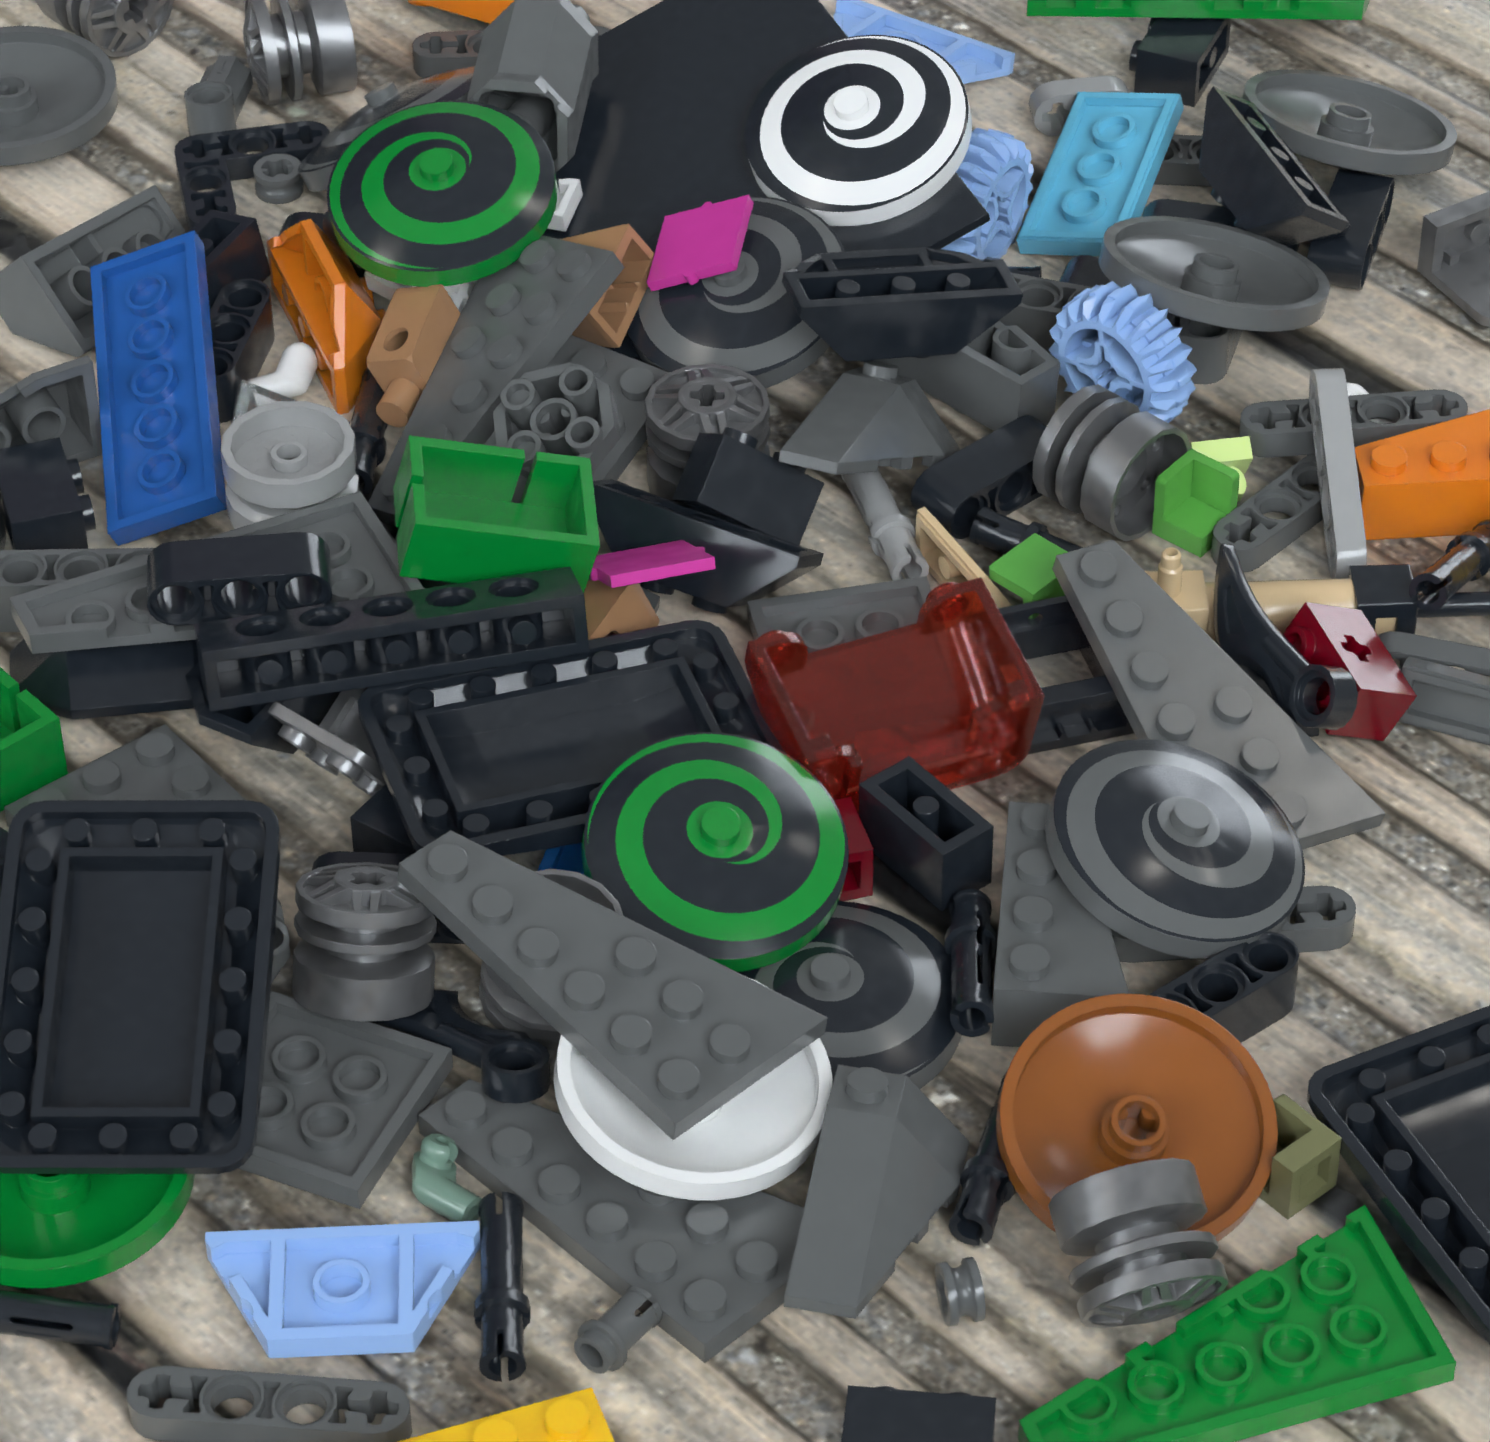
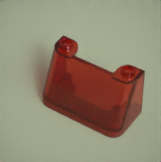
M982 577L962 583L947 582L935 587L927 595L926 602L922 605L917 623L811 653H808V648L798 633L773 630L755 640L748 641L744 660L759 711L785 753L810 770L824 785L833 800L851 797L858 815L859 784L908 756L950 790L999 776L1015 768L1026 758L1030 750L1045 697Z

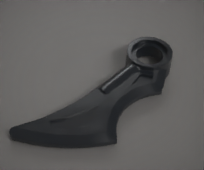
M1222 543L1218 554L1214 585L1215 642L1238 665H1244L1255 670L1263 678L1273 700L1292 720L1299 722L1305 727L1337 730L1345 726L1352 718L1357 707L1358 692L1352 675L1341 667L1310 664L1273 624L1260 606L1247 582L1235 546ZM1326 681L1331 692L1330 702L1325 711L1320 713L1316 702L1317 692L1323 682Z
M434 990V996L429 1006L412 1016L389 1021H368L452 1048V1055L481 1069L483 1091L494 1100L516 1104L530 1102L541 1098L549 1090L550 1054L547 1048L541 1043L531 1040L526 1032L497 1029L471 1019L463 1012L459 1005L458 991Z

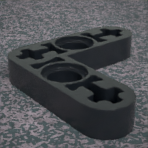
M299 121L197 134L180 140L175 146L174 153L188 231L210 209L237 214L231 181L254 178L253 167L255 163L264 156L271 154L292 155L302 162L316 145L330 133L328 127L315 121ZM252 151H261L256 154H245ZM204 189H215L209 192H197Z

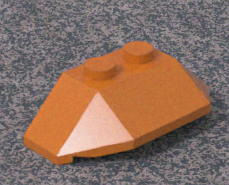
M312 219L300 221L284 230L280 236L267 240L271 287L299 341L309 344L314 349L318 362L315 372L335 411L341 415L349 413L356 404L362 375L367 368V356L386 312L383 308L376 310L374 307L373 293L368 289L365 277H358L349 258Z

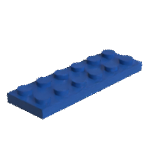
M194 230L90 267L107 531L118 546L227 509L225 480L221 460V434L204 243Z

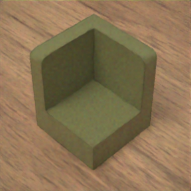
M1281 1094L1273 1100L1278 1127L1276 1155L1272 1157L1271 1173L1259 1198L1288 1220L1336 1186L1342 1138L1287 1095Z

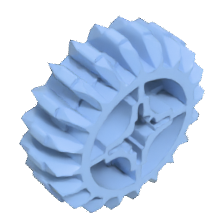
M976 128L972 131L969 148L956 173L989 213L990 221L941 248L942 250L966 253L980 260H984L987 257L1000 259L1007 253L1009 246L1015 243V236L1019 227L1023 224L1022 219L1025 210L1029 208L1027 204L1028 196L1033 189V185L1030 182L1034 172L1033 165L1030 163L1031 152L1026 149L1025 142L1017 140L1013 135L999 130Z
M1114 281L1106 285H1095L1091 289L1086 288L1076 295L1056 315V324L1049 330L1055 342L1048 350L1060 362L1059 375L1063 376L1067 383L1064 389L1065 392H1072L1074 394L1083 387L1099 384L1138 406L1140 412L1147 411L1167 423L1182 413L1183 408L1189 404L1190 394L1196 389L1191 377L1197 369L1194 364L1187 360L1192 348L1181 342L1178 335L1182 327L1172 326L1167 319L1168 309L1158 310L1156 307H1153L1151 294L1139 297L1132 284L1120 288Z

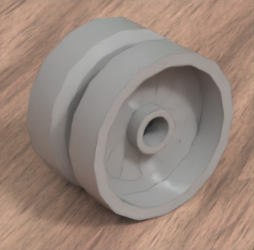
M280 401L259 406L236 418L223 434L221 460L223 475L227 481L225 492L227 513L234 529L360 491L359 477L355 471L357 462L355 434L347 419L330 407L307 401Z

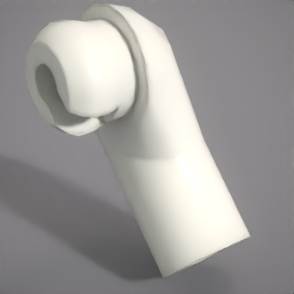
M294 342L283 351L275 372L248 379L247 386L253 405L259 407L304 394L318 367L314 349L309 344Z

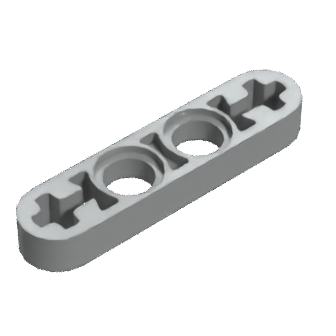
M1343 368L1312 369L1309 378V405L1329 572L1331 579L1348 578L1349 566L1367 565V546L1346 376Z

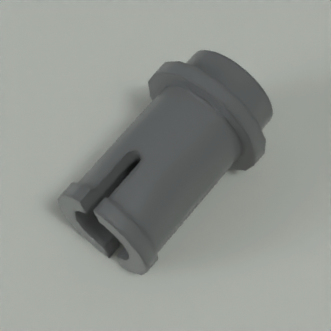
M637 1286L629 1287L621 1298L598 1320L590 1319L578 1329V1339L574 1343V1349L578 1359L585 1367L599 1374L605 1373L608 1370L615 1371L620 1369L627 1361V1351L651 1328L656 1327L662 1320V1310L657 1301L642 1314L639 1313L636 1316L634 1314L652 1296L648 1291Z

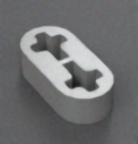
M1106 75L1055 80L1043 83L1037 87L1030 95L1028 104L1038 130L1046 135L1060 136L1078 92L1129 93L1128 88L1121 79ZM1062 103L1057 107V113L1048 114V112L1052 111L1053 104Z

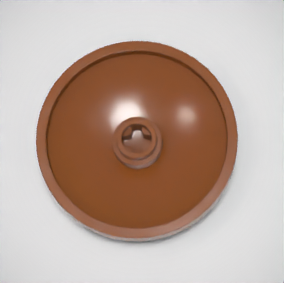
M1123 993L1089 998L1058 1011L1042 1022L1022 1043L1011 1061L1001 1088L996 1115L999 1152L1009 1173L1008 1177L1018 1195L1032 1213L1055 1233L1048 1205L1052 1197L1066 1187L1092 1175L1120 1166L1148 1160L1176 1158L1189 1160L1195 1166L1207 1207V1212L1203 1218L1183 1231L1211 1232L1218 1242L1231 1233L1255 1206L1271 1173L1272 1157L1276 1155L1278 1127L1273 1097L1260 1067L1247 1049L1226 1028L1200 1011L1177 1001L1145 994Z

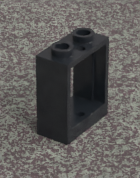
M1066 596L974 613L972 660L1018 756L1134 734ZM1039 613L1036 618L1029 619L1031 615ZM1080 650L1094 678L1021 691L1008 663Z

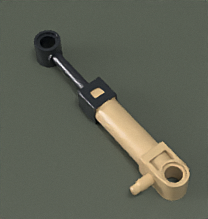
M1174 547L1166 548L1162 552L1158 571L1145 572L1215 641L1213 610L1215 582H1205L1203 570H1183L1181 552ZM1409 564L1349 566L1348 578L1247 581L1260 606L1282 634L1305 602L1362 610L1377 635L1389 631L1415 634L1417 618L1490 616V591L1456 592L1447 600L1446 604L1432 612L1423 611L1416 607L1414 602L1420 599L1423 593H1418L1410 598L1409 585L1413 579V574Z

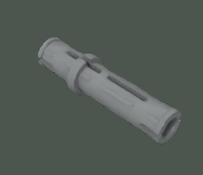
M879 468L877 472L840 474L870 530L871 536H868V542L875 555L885 561L892 580L904 579L901 572H903L906 579L927 576L929 565L915 543L916 529L911 520L900 513L896 505L897 503Z

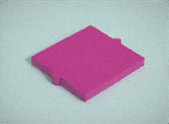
M745 195L714 204L708 201L702 207L665 216L647 279V285L650 290L655 291L687 282L689 285H694L699 279L736 271L754 204L751 197Z
M684 540L597 555L590 574V580H599L611 588L713 570L716 569L715 558L706 553L704 547H695Z

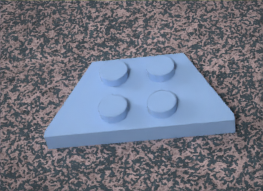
M861 0L836 1L833 19L848 37L888 35L905 38L925 45L940 54L954 67L963 84L1008 76L1013 73L1015 53Z
M478 1220L205 1232V1244L209 1262L270 1359L415 1352L481 1248V1237Z

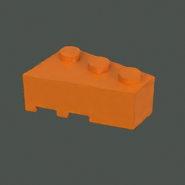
M1490 409L1355 447L1366 540L1461 535L1463 532L1472 531L1480 522L1490 520Z

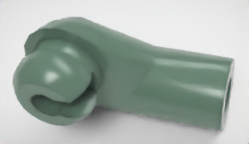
M435 1133L422 1139L421 1151L414 1153L412 1160V1191L416 1199L452 1222L477 1221L479 1218V1202L482 1198L456 1183L457 1166L454 1160L458 1155V1146L453 1139L442 1134Z

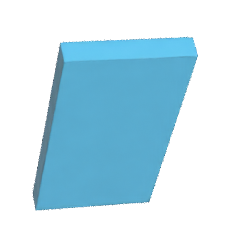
M1078 92L1016 238L1020 254L1091 255L1099 257L1104 234L1110 226L1126 219L1141 217L1184 109L1181 95L1176 93Z

